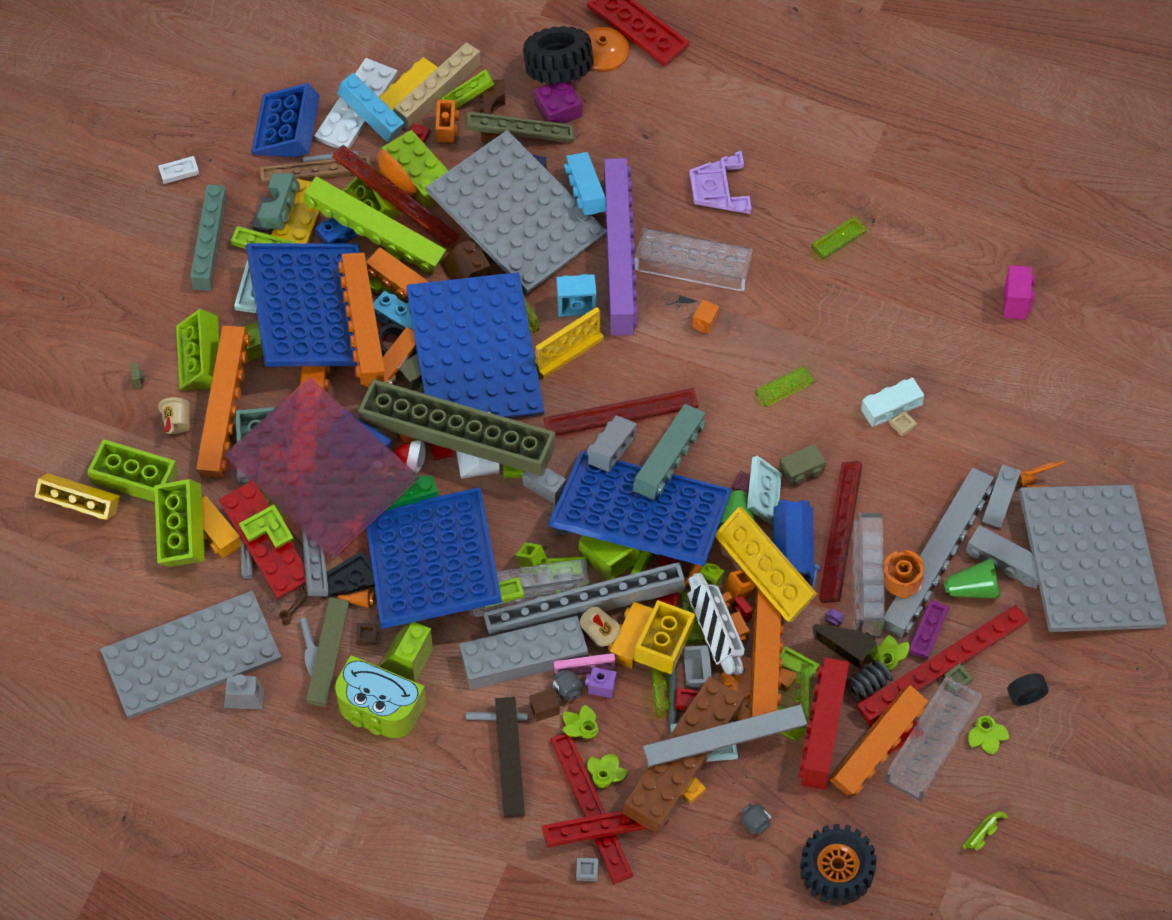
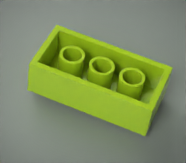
M410 130L381 147L409 175L417 190L414 196L424 208L434 204L436 201L427 193L426 186L448 172V170L418 136Z
M104 439L87 471L92 484L155 502L154 485L174 482L178 475L175 460Z
M187 479L154 485L157 563L167 567H174L205 561L201 484Z

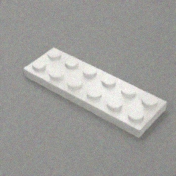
M365 58L355 74L379 96L388 90L397 77L398 70ZM340 97L314 135L315 141L340 151L348 152L367 122Z

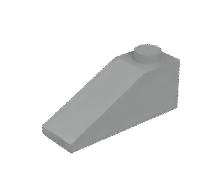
M1002 464L981 524L1001 529L1018 484L1021 470Z

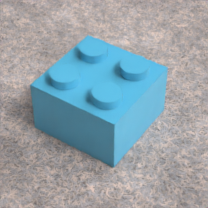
M582 274L580 276L565 275L556 277L558 317L585 315L596 308L594 275Z

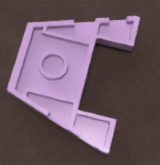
M742 151L736 152L731 157H722L720 161L715 163L709 162L689 170L695 205L747 214L752 213L750 196L730 197L726 170L744 169Z

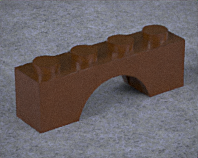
M505 79L493 80L494 85L480 93V98H483V102H480V113L493 114L497 108L505 105ZM480 132L481 142H484L485 145L501 135Z

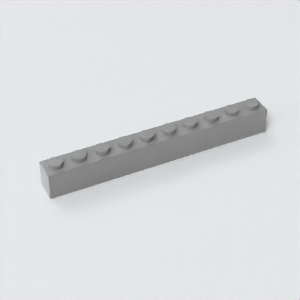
M972 467L920 555L924 565V581L921 589L907 599L900 596L895 597L882 619V629L900 638H903L905 633L909 634L914 626L912 621L915 617L919 618L923 610L922 604L924 601H929L932 595V587L938 586L942 577L940 576L941 572H946L951 562L949 558L951 555H956L959 549V541L965 540L968 534V526H973L977 518L976 512H981L986 503L984 500L986 495L990 497L992 494L994 477Z
M678 562L495 609L483 614L490 637L574 616L581 618L586 610L595 606L603 611L631 605L633 602L639 603L685 591V579Z

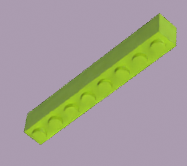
M317 176L305 191L303 202L306 205L318 209L326 217H332L342 226H348L358 235H364L374 244L387 248L390 253L401 256L406 262L417 265L426 273L434 274L444 258L446 249Z

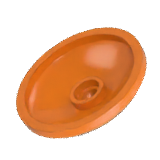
M597 27L586 31L591 38L594 59L591 70L599 72L611 71L625 63L629 56V43L622 33L608 27Z
M383 149L379 150L377 162L380 173L383 176L381 178L382 182L387 187L391 186L398 192L414 195L417 190L406 171L388 152Z

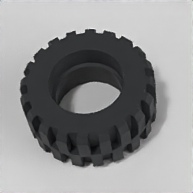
M571 26L545 28L540 32H535L533 36L530 35L523 45L526 72L533 80H537L540 83L560 84L561 82L567 83L571 80H577L581 76H585L594 64L591 38L580 28L576 29Z

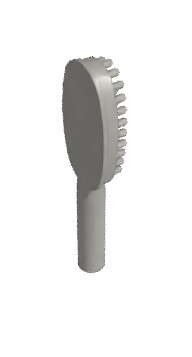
M302 618L299 621L307 646L305 650V664L309 675L312 676L318 647L314 644L307 618Z

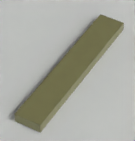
M469 111L465 115L466 130L502 134L508 130L513 136L566 143H572L574 140L573 125Z
M329 597L305 702L307 704L326 707L349 601Z

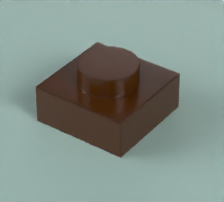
M357 623L356 645H377L378 625Z

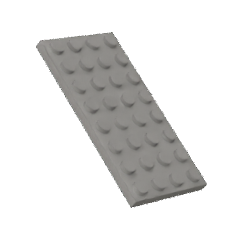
M253 591L100 649L128 720L227 682V676L245 675L282 660Z

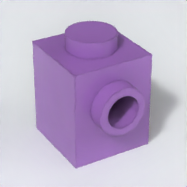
M593 667L591 674H587L585 686H588V694L612 699L617 672Z

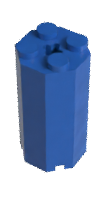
M780 500L778 505L773 508V543L808 584L813 586V508L805 500L799 502Z

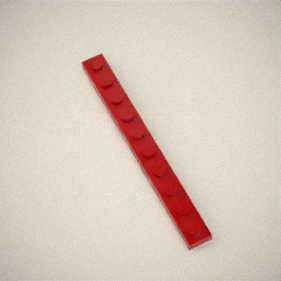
M1014 605L857 705L856 709L870 724L880 717L903 687L911 685L920 692L942 678L945 673L958 664H964L1025 625L1029 619L1017 605Z

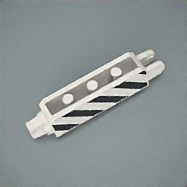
M696 573L688 579L691 591L687 595L690 605L696 614L698 624L704 633L705 641L709 645L716 665H721L724 672L728 675H740L744 671L740 657L744 655L745 649L718 586L708 584L702 573Z

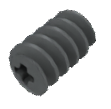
M876 660L872 665H867L865 669L855 673L853 678L849 677L846 680V686L850 695L860 702L859 695L866 698L867 694L865 691L872 694V686L878 690L880 689L878 682L884 686L886 685L885 678L888 681H892L893 677L888 668Z

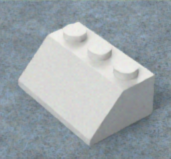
M456 451L461 479L499 474V463Z

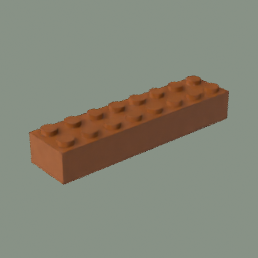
M709 676L668 739L732 723L742 707L745 696ZM713 751L649 767L624 803L622 813L658 835Z

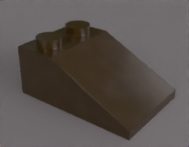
M819 624L812 626L814 638L860 670L870 665L878 654L876 638L868 632L864 634L860 630Z

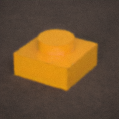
M695 778L683 797L692 804L706 792V788Z

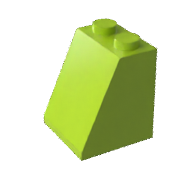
M585 535L579 541V551L583 556L587 557L588 562L605 581L616 579L634 567L640 556V550L598 540Z
M416 622L409 623L395 635L379 667L416 682L433 651L431 628Z

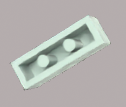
M914 378L902 380L895 386L886 387L879 393L866 396L862 400L861 411L870 425L874 427L894 418L902 411L908 412L922 406L924 394Z

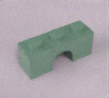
M273 173L268 189L276 200L270 203H262L258 219L264 229H284L286 222L289 221V214L294 206L300 184L294 174Z

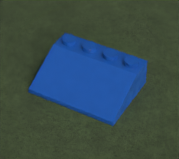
M309 83L263 94L251 152L253 155L297 157L309 154L320 95Z

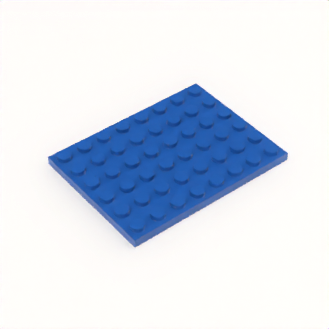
M247 243L246 253L265 367L357 366V362H353V351H355V348L351 347L350 336H352V332L348 331V321H350V318L346 317L345 313L347 302L344 303L343 291H345V288H341L340 278L343 275L338 271V262H341L342 254L360 253L358 244Z
M519 272L406 285L424 394L509 419L544 415V406Z
M580 451L552 514L549 527L705 566L720 525L721 517L732 491L731 488L673 474L670 482L666 481L663 493L658 494L655 500H652L633 491L635 477L643 466L618 460L612 469L607 472L588 464L589 455H587V452Z
M481 487L425 499L365 517L382 629L502 603Z

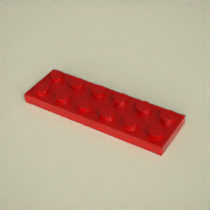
M590 0L587 3V8L663 66H666L689 47L688 40L635 0Z
M254 480L218 499L278 600L298 589L300 585L306 584L305 565L291 542L276 549L267 533L249 542L239 526V523L269 507Z

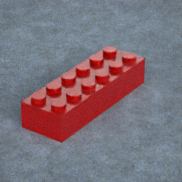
M825 657L824 665H819L798 776L802 778V786L826 790L849 662Z

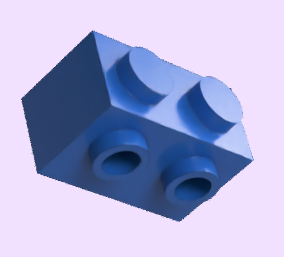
M333 218L321 222L316 227L317 238L321 243L345 244L358 236L353 229L348 226H342Z

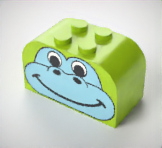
M350 655L336 681L335 690L341 715L348 721H351L354 726L365 727L375 735L381 734L388 738L406 736L412 731L426 706L425 686Z

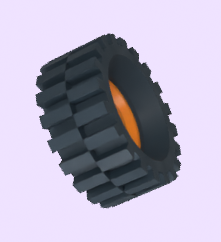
M834 824L832 830L827 825L823 827L822 833L816 830L813 833V838L809 837L806 841V846H804L802 852L800 875L801 879H805L804 886L806 889L811 887L812 896L821 895L820 901L824 903L826 899H831V905H837L838 900H842V905H847L849 898L853 902L859 900L860 894L864 896L867 893L868 887L870 888L876 869L877 857L874 855V846H868L870 839L867 836L861 838V831L858 829L854 833L851 832V826L845 825V829H840V824ZM840 864L843 868L835 869L833 865Z

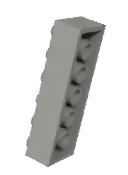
M578 616L459 644L460 656L470 690L554 670L553 661L588 657V649Z

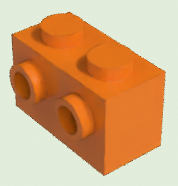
M437 100L436 143H455V136H458L459 126L456 124V121H459V110H456L455 100Z

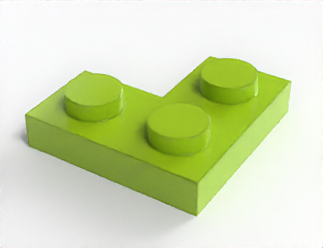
M275 505L239 523L249 542L265 533L268 534L276 549L294 540Z

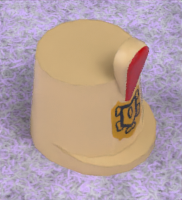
M178 397L161 400L158 403V408L162 413L165 432L167 434H182L189 431L190 402Z
M591 607L580 618V626L596 646H608L620 634V625L599 607Z

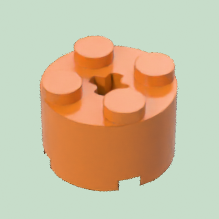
M910 550L891 553L884 562V586L890 593L904 599L917 593L924 581L922 558Z

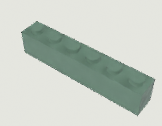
M206 186L190 276L193 290L212 291L228 199L225 186Z
M687 404L683 405L635 477L634 492L652 500H655L658 494L663 493L666 481L670 482L674 469L680 467L682 457H686L690 450V445L695 444L699 431L703 432L706 426V421H704L705 412Z

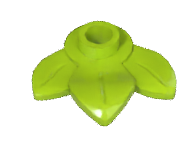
M888 635L881 645L877 646L878 654L873 660L880 661L891 671L897 667L899 661L905 659L908 655L909 643L904 642L898 645L896 640L891 635Z
M586 705L581 708L579 714L564 711L563 721L566 726L563 727L562 731L570 737L594 738L599 730L595 722L596 714Z
M986 715L976 720L975 728L970 730L968 735V742L971 748L981 745L985 752L992 755L998 751L999 741L1009 739L1007 729L1003 725L996 724L992 717ZM986 724L989 728L985 729L982 727V725Z
M607 754L601 760L592 756L587 763V770L593 775V782L599 788H607L612 782L622 781L628 772L624 768H619V759L615 754Z

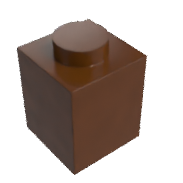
M553 688L529 696L530 707L536 722L560 714L562 702L559 694L555 695Z

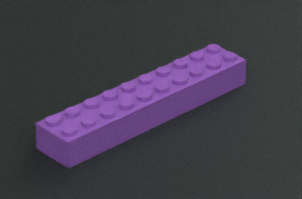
M627 158L604 159L610 336L633 335V328L637 327L632 184L630 180L631 166H627Z

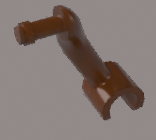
M303 585L299 586V590L302 593L291 608L288 611H280V618L287 617L282 620L283 625L291 623V616L307 599V592H305Z

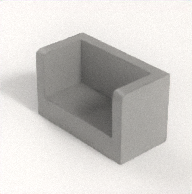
M709 645L684 647L687 689L700 691L708 677L711 676Z

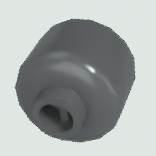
M562 670L555 675L552 687L562 700L574 701L580 697L583 684L573 671Z
M757 803L753 806L748 804L741 811L743 815L740 822L751 834L758 833L760 835L770 827L771 815L761 804Z

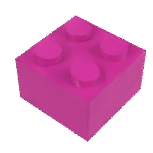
M1009 265L1004 285L1003 318L1026 320L1027 313H1031L1035 291H1032V286L1035 283L1032 267Z

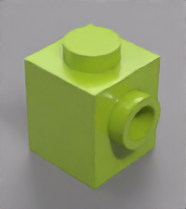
M525 542L515 555L522 573L539 576L549 563L542 545Z
M706 563L699 573H702L708 584L720 587L725 570L720 569L715 564Z

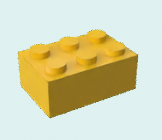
M657 600L635 647L634 661L672 675L693 629L695 614Z

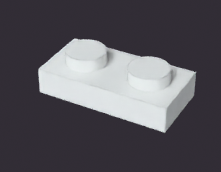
M194 156L158 166L164 184L199 175Z

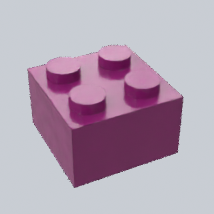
M570 82L551 83L534 89V103L544 121L565 124L582 117V102Z

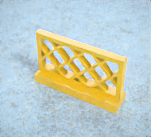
M597 307L535 346L537 373L543 379L604 340V335L600 332V310Z

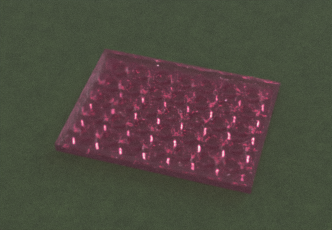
M311 377L305 380L224 454L225 458L250 481L254 480L258 489L332 558L338 555L419 479L418 475Z

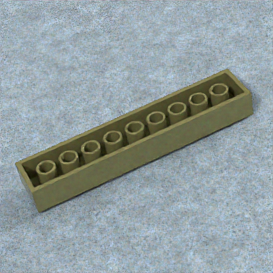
M375 379L372 380L358 410L360 420L370 426L540 476L544 475L557 445L554 431Z

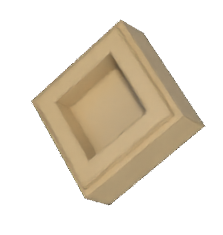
M902 411L889 422L901 437L917 426V423L905 411Z

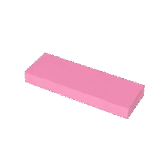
M614 653L553 661L554 676L562 670L581 674L592 672L593 667L606 670L614 669Z

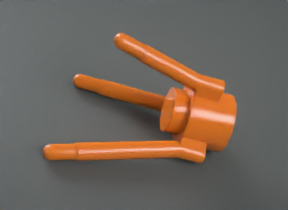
M1065 461L1050 462L1030 470L1021 471L1019 477L1021 487H1055L1034 485V482H1037L1036 473L1064 465Z

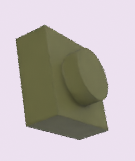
M131 363L134 389H142V381H145L144 369L140 370L139 363Z
M961 664L945 673L943 677L956 692L973 681V677Z

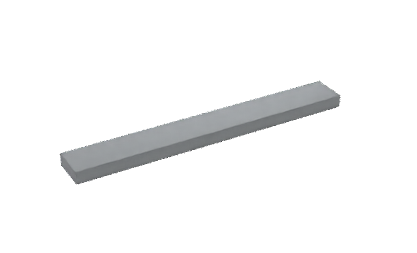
M801 705L645 745L642 749L649 768L804 727L807 725Z

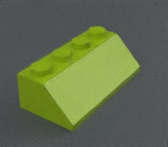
M198 309L176 325L179 390L181 391L210 389L212 385L219 347L218 316Z

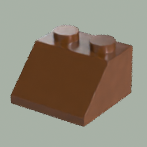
M473 239L457 244L441 261L450 280L491 275L490 265L482 249Z

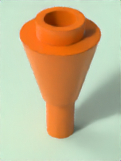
M371 589L352 593L351 595H338V599L369 609L376 602L375 593H372Z

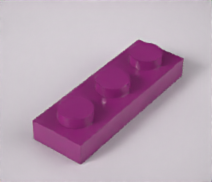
M930 600L909 648L910 654L928 660L948 613V606Z

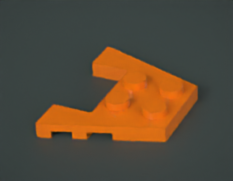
M745 656L740 657L744 668L742 674L728 675L723 672L717 679V681L745 696L742 707L736 715L739 721L749 718V709L747 707L750 700L751 658ZM781 668V671L779 670V676H782L781 687L788 691L798 679L799 674Z

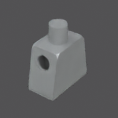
M242 674L227 676L224 708L263 709L265 690L258 678Z

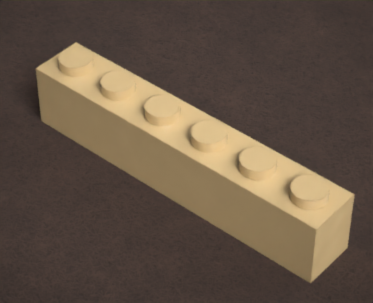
M466 42L394 107V113L404 122V128L409 130L413 123H417L437 105V100H441V97L455 89L481 65L480 51Z

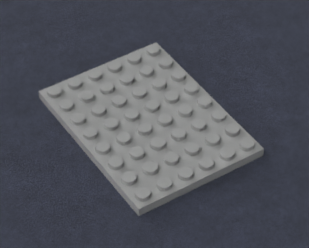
M508 130L426 186L427 193L506 274L519 272L522 290L526 294L607 234V230L592 215L584 216L582 208H578L577 200Z
M1134 485L1020 488V500L1038 574V584L1049 632L1165 628L1167 623Z

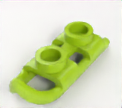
M1003 811L988 815L962 847L965 850L968 847L974 848L976 851L981 849L985 844L984 836L986 834L990 836L997 830L996 819H1008V815Z

